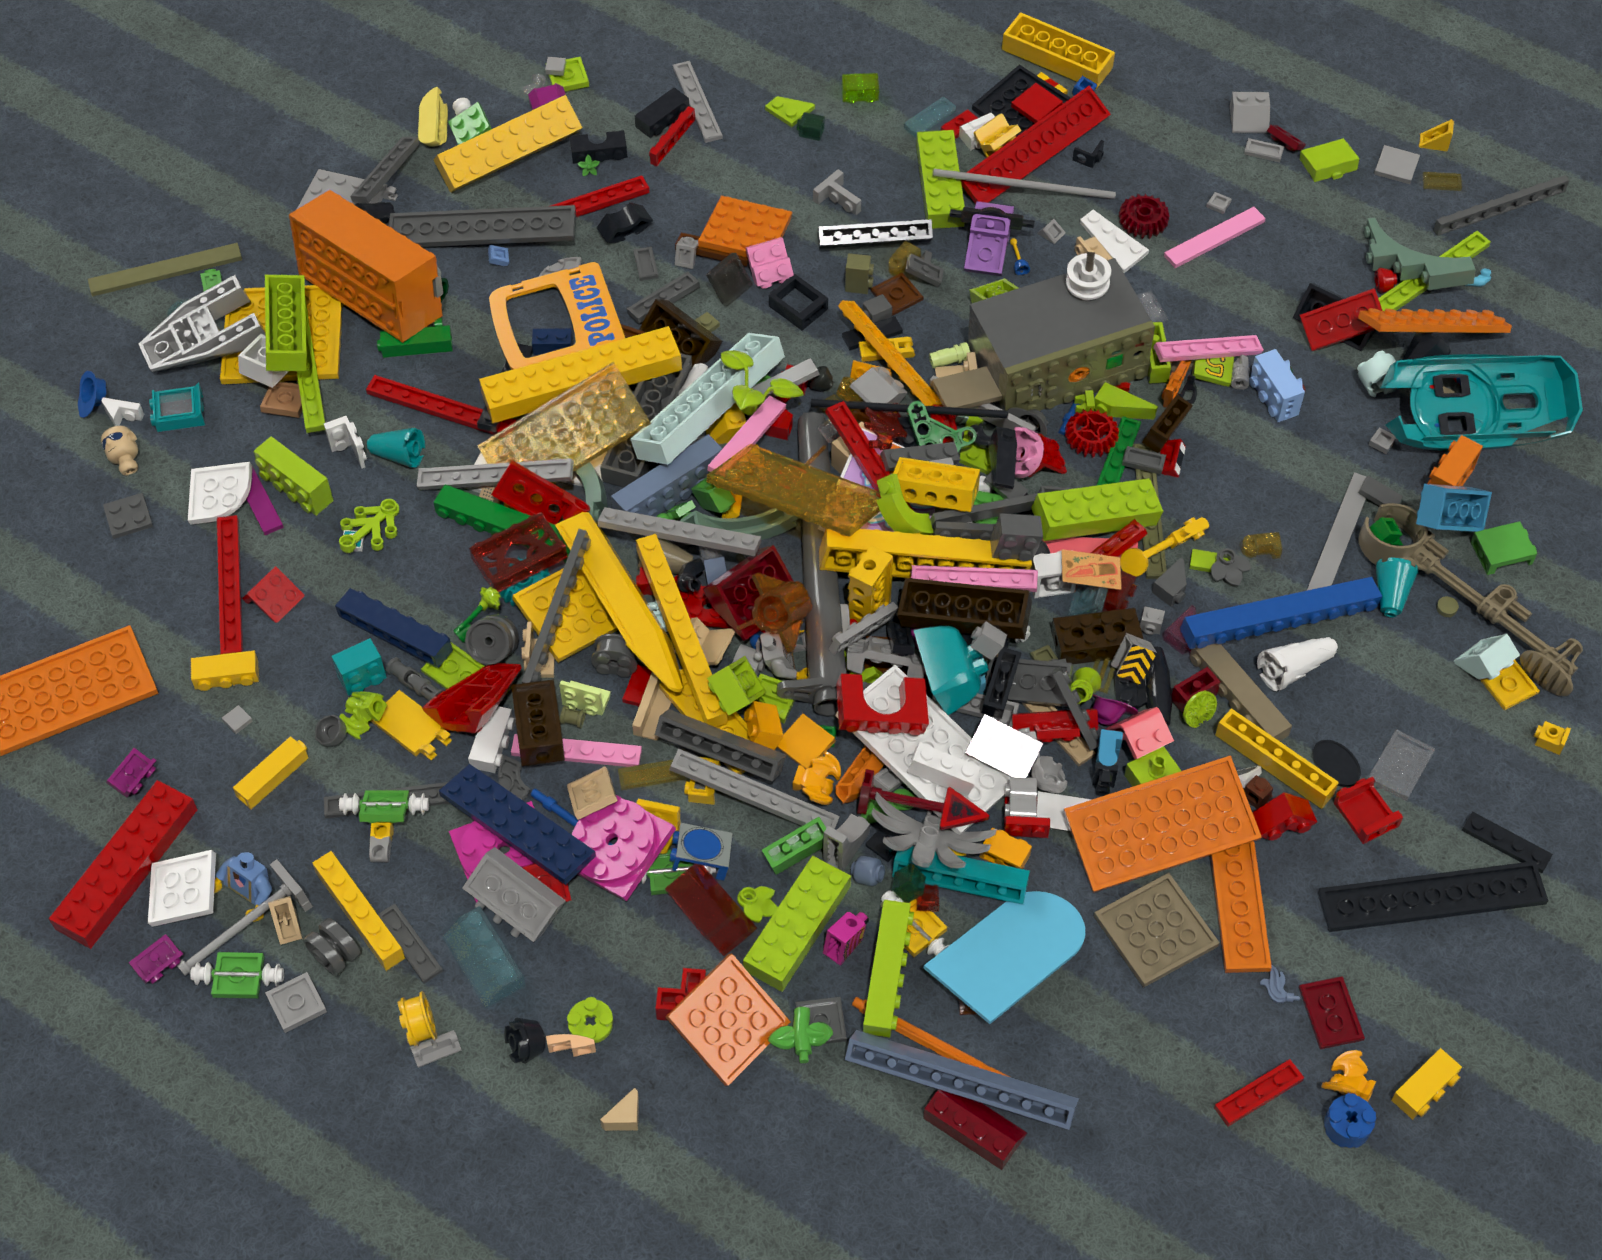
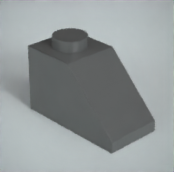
M1182 558L1162 574L1153 585L1152 593L1170 607L1176 602L1178 604L1182 602L1186 596L1185 589L1187 583L1185 564Z

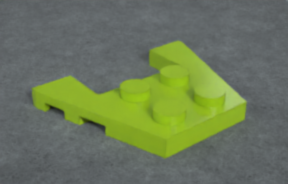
M969 416L965 427H970L974 424L978 425L983 423L984 420L979 417ZM964 431L963 440L966 442L971 441L968 437V431ZM974 443L961 448L959 463L971 468L980 469V472L987 475L992 471L989 448H981Z

